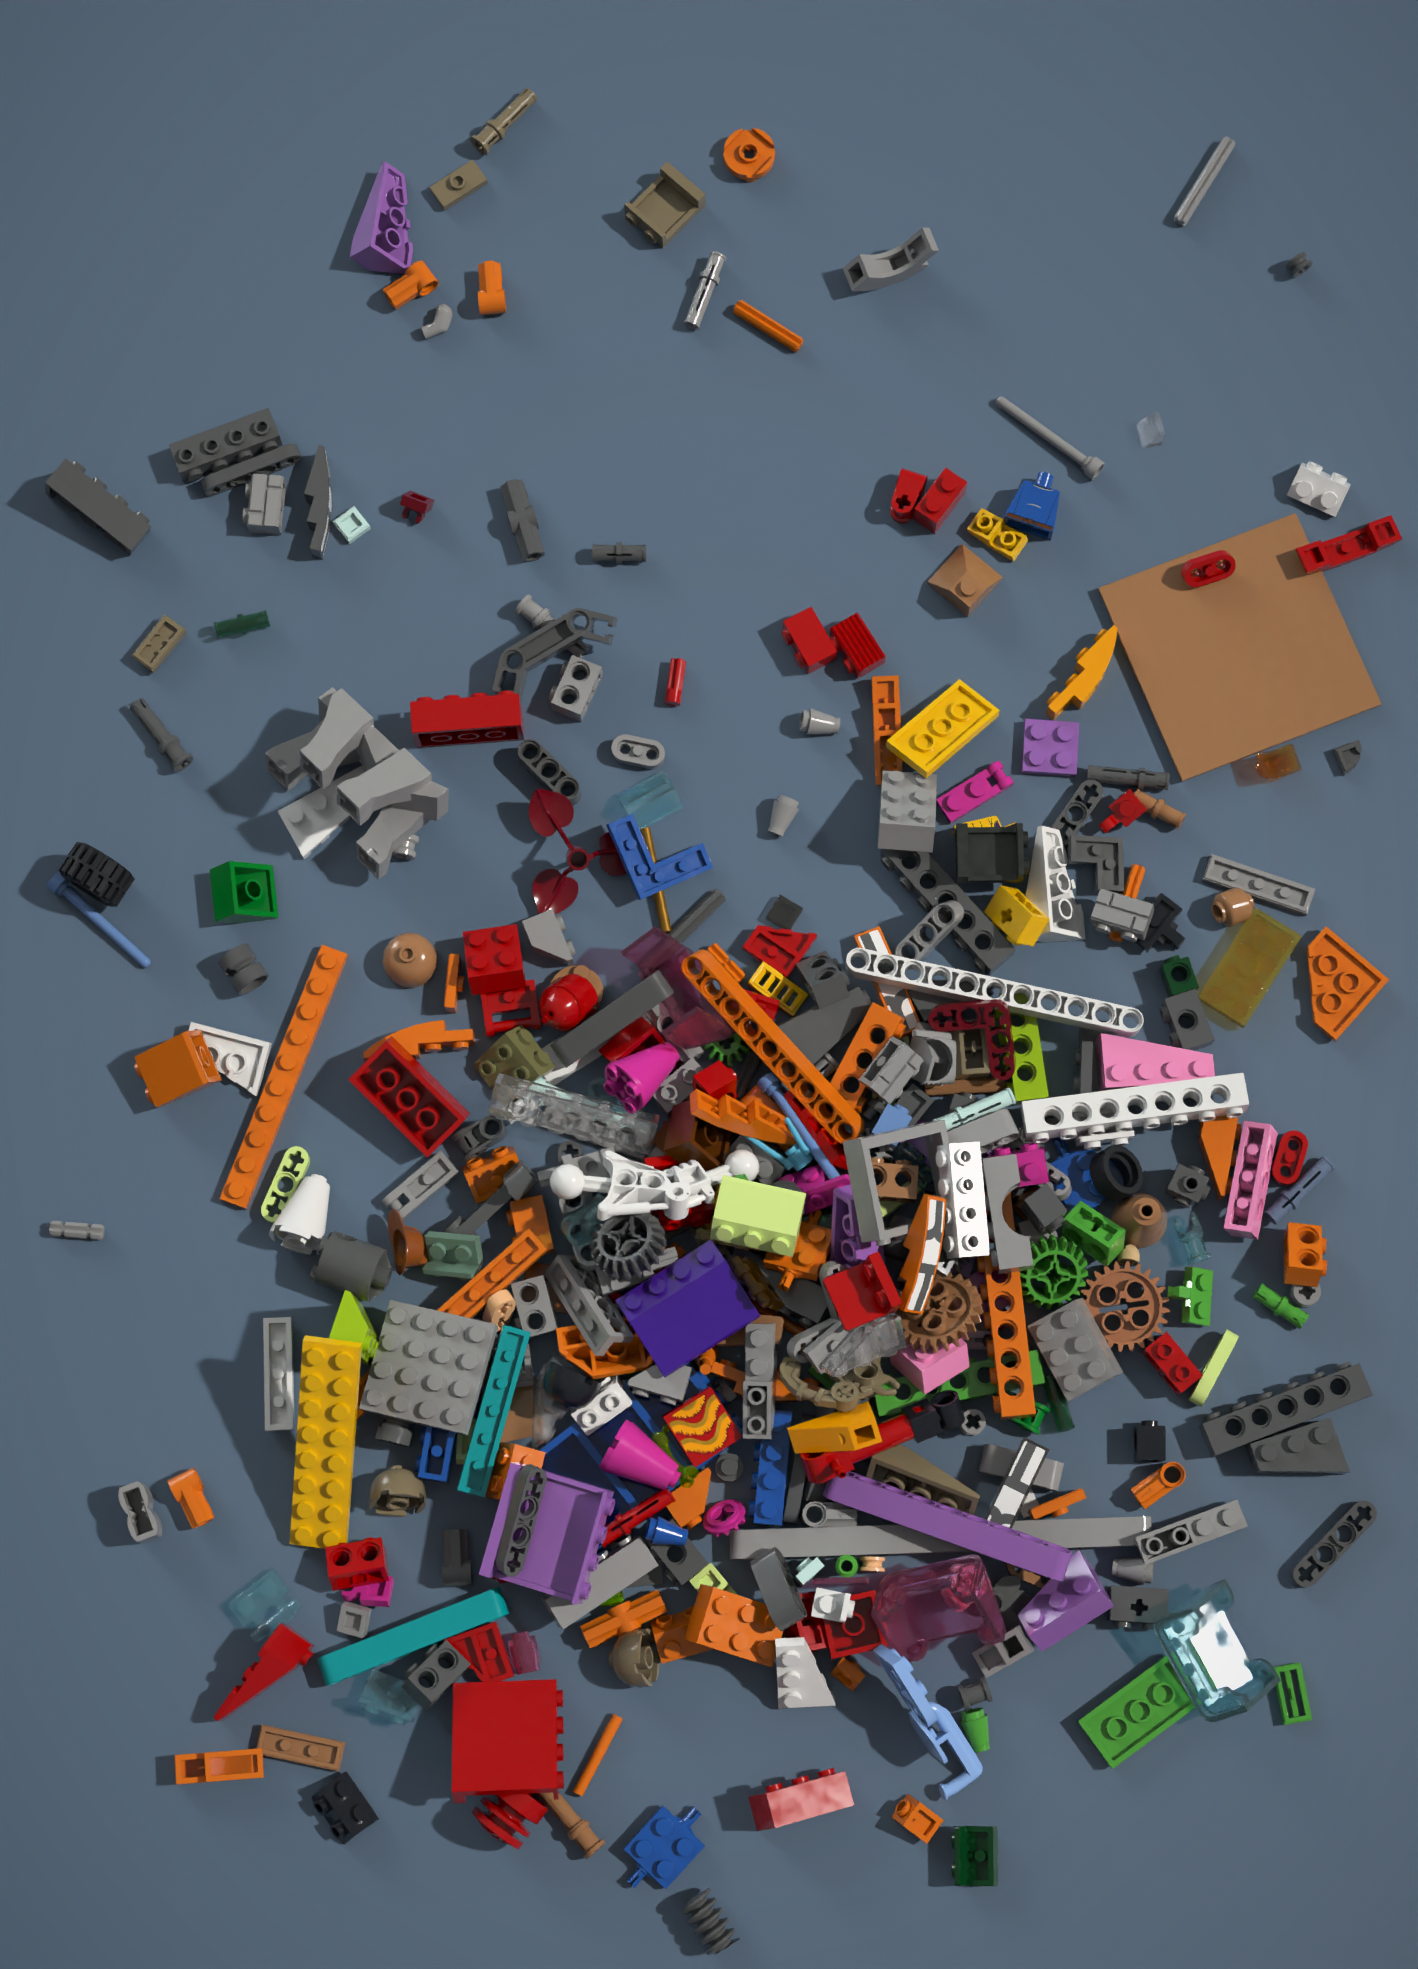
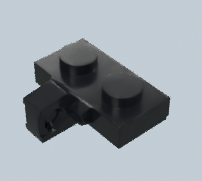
M1160 893L1152 903L1154 904V913L1145 939L1137 938L1135 942L1147 953L1156 942L1161 945L1167 942L1178 950L1185 940V937L1176 931L1178 925L1174 922L1182 912V908L1163 893Z

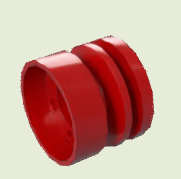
M531 1793L496 1795L498 1797L496 1802L482 1797L480 1801L489 1811L486 1813L482 1809L475 1807L471 1812L473 1816L477 1818L482 1828L500 1842L509 1844L518 1850L523 1845V1842L514 1835L517 1831L527 1838L530 1835L528 1829L522 1824L526 1819L537 1825L549 1810L545 1804Z

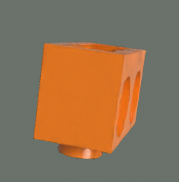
M1288 1222L1283 1239L1284 1284L1318 1287L1320 1277H1325L1327 1260L1322 1259V1254H1325L1327 1241L1325 1237H1322V1226Z

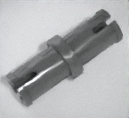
M616 542V545L593 544L592 561H616V564H622V561L646 562V545H622V542Z

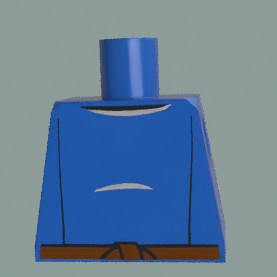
M1039 472L1035 483L1028 480L1023 481L1005 513V525L1051 540L1060 494L1058 490L1050 488L1054 478L1051 474Z

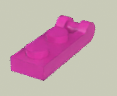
M1000 761L994 762L982 772L936 799V804L950 824L1014 784L1011 777H1007L1003 772L1004 767ZM994 776L998 783L992 787L988 779Z

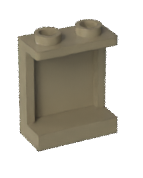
M667 161L660 168V176L632 204L628 201L624 205L625 219L631 226L635 228L638 226L644 231L645 237L651 243H657L664 248L706 206V195Z

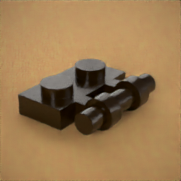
M739 1256L730 1260V1264L735 1269L733 1273L738 1280H742L749 1289L748 1294L753 1300H757L761 1307L765 1309L768 1307L778 1311L786 1305L753 1260L747 1257L741 1259Z

